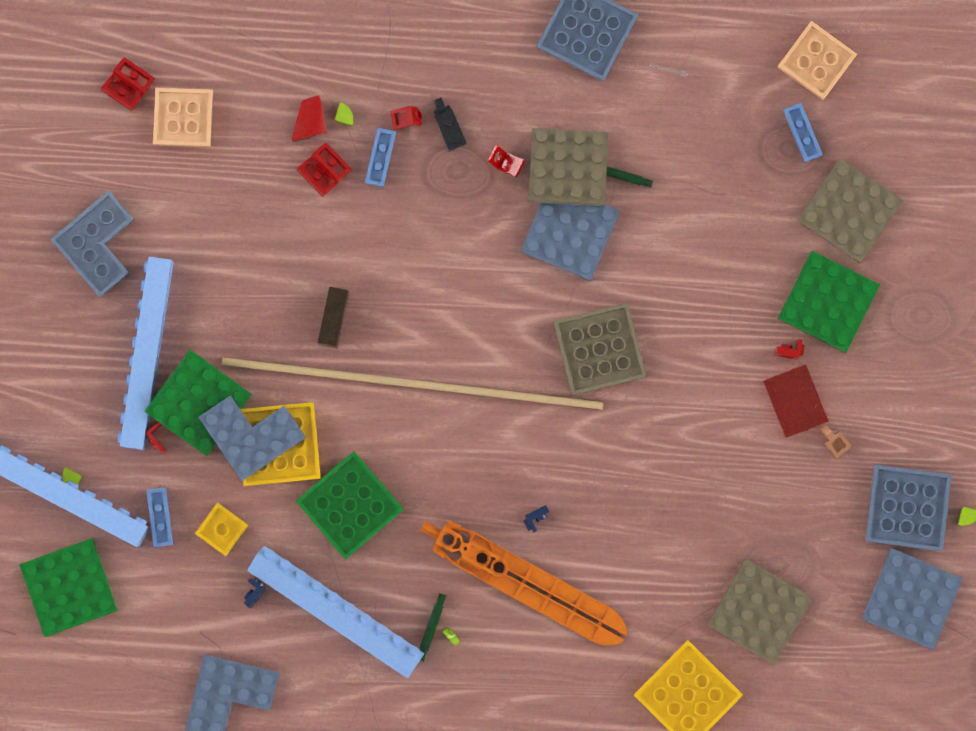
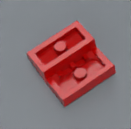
M124 57L114 68L113 74L101 87V91L130 111H133L147 93L155 78Z
M326 142L297 168L299 174L322 197L330 192L352 170Z

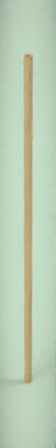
M232 358L222 359V365L603 410V402Z

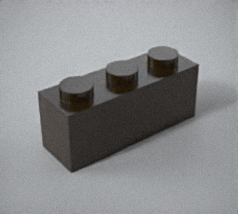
M329 287L318 338L319 345L338 349L349 297L348 290Z

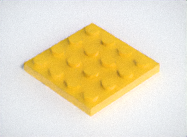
M314 402L240 409L253 427L285 406L306 437L244 479V486L321 479Z
M689 640L633 694L669 731H708L743 696Z

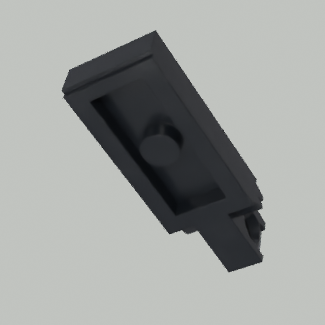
M442 98L434 100L437 110L434 111L435 119L449 152L467 145L450 105L445 106Z

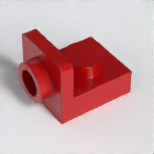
M407 106L390 111L394 130L422 125V113L418 107Z
M802 339L796 341L795 349H792L793 346L781 344V347H776L774 356L797 360L799 356H803L805 345L802 344Z

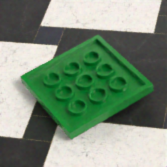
M811 251L777 319L847 353L880 284Z
M189 349L144 412L202 454L208 456L216 442L199 419V416L230 395L238 407L242 409L252 394Z
M355 451L296 500V503L345 560L404 510Z
M93 538L19 564L44 637L119 611Z

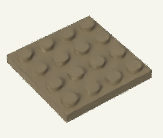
M532 128L528 202L605 207L608 133Z
M839 158L797 221L858 263H861L903 200Z
M628 303L553 321L572 396L647 377Z
M745 559L707 626L775 665L813 598Z

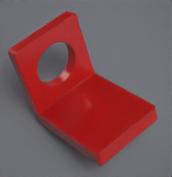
M495 145L487 160L497 170L514 177H518L525 163L524 159L506 153L499 145ZM499 152V158L497 161H494L496 153Z
M158 422L146 434L150 438L148 440L149 444L155 450L158 448L164 454L167 451L153 436V433L162 426Z

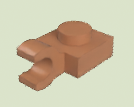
M827 425L819 429L821 434L828 439L824 445L835 458L840 457L852 446L840 431L834 434Z

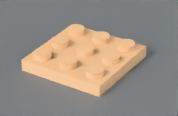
M811 21L777 68L824 100L857 56V53Z
M155 88L153 145L211 147L213 90Z

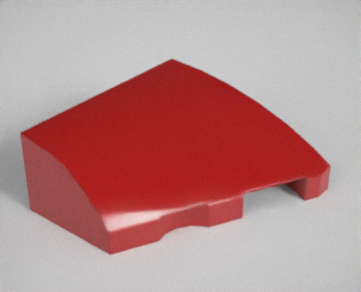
M320 95L301 101L292 135V142L327 133Z

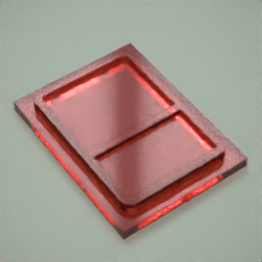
M807 365L793 368L788 372L775 375L763 381L785 438L829 422Z

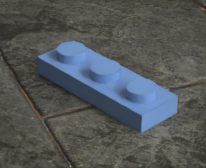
M802 103L784 109L783 113L804 163L821 157L823 155Z
M377 128L365 184L384 188L396 137L395 131Z
M166 487L146 490L154 548L174 545Z

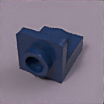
M546 505L525 515L526 520L523 522L528 531L532 530L533 533L537 531L532 520L536 519L539 522L547 518L546 513L549 510Z
M252 578L248 579V582L256 588L254 591L251 589L244 597L246 599L244 604L248 608H252L266 592L263 588L265 585L257 578L254 580Z

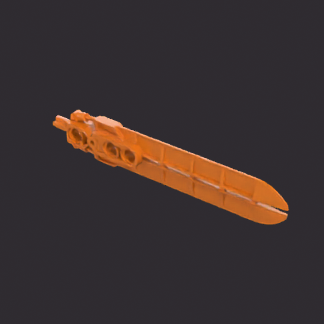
M427 521L422 525L420 531L436 539L432 548L433 552L441 558H446L454 566L594 643L616 645L624 641L623 638L601 627L603 623L619 633L627 635V628L623 619L609 606L476 532L462 528V525L452 521L446 522L443 529ZM462 531L469 534L468 543H464L462 535L456 532ZM445 534L453 537L451 545L443 543V536ZM459 551L461 554L457 560H453L447 555L448 552L453 553ZM479 553H484L487 557L484 564H480L477 561L476 557ZM496 562H500L504 566L501 573L494 571L493 566ZM509 571L514 575L522 578V582L507 575V572ZM526 581L547 592L548 595L545 596L525 585ZM551 596H554L560 599L561 601L569 604L573 607V609L571 610L563 606L562 604L552 600ZM577 609L598 620V624L576 613Z

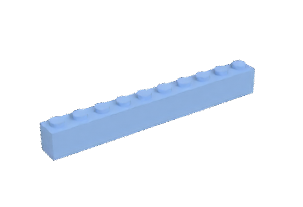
M149 257L148 261L144 263L146 277L141 282L143 297L138 302L140 317L136 318L135 329L138 330L137 336H134L132 341V348H135L134 356L131 355L129 360V367H132L131 374L127 375L126 386H129L128 393L124 394L123 404L126 405L125 412L121 414L120 423L123 424L122 431H119L117 439L120 447L145 451L146 432L149 428L150 415L145 413L144 410L152 401L174 263L170 259Z
M3 445L0 446V476L136 547H140L150 528L146 525V520L138 516L136 519L130 517V512L121 507L119 510L113 508V503L104 498L102 501H99L95 498L96 494L88 490L82 492L78 489L79 485L71 481L65 483L61 481L62 476L54 472L48 474L44 472L45 467L37 463L33 466L27 463L28 458L20 454L16 457L10 454L11 450Z
M265 546L256 554L247 570L407 679L425 654Z

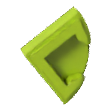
M340 102L335 121L353 126L354 118L350 108Z
M65 467L63 470V482L68 483V481H71L78 485L82 475Z
M963 506L957 523L959 526L974 523L976 521V510Z
M449 627L442 631L454 646L460 642V639Z

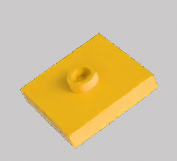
M217 502L194 534L224 556H227L249 525Z

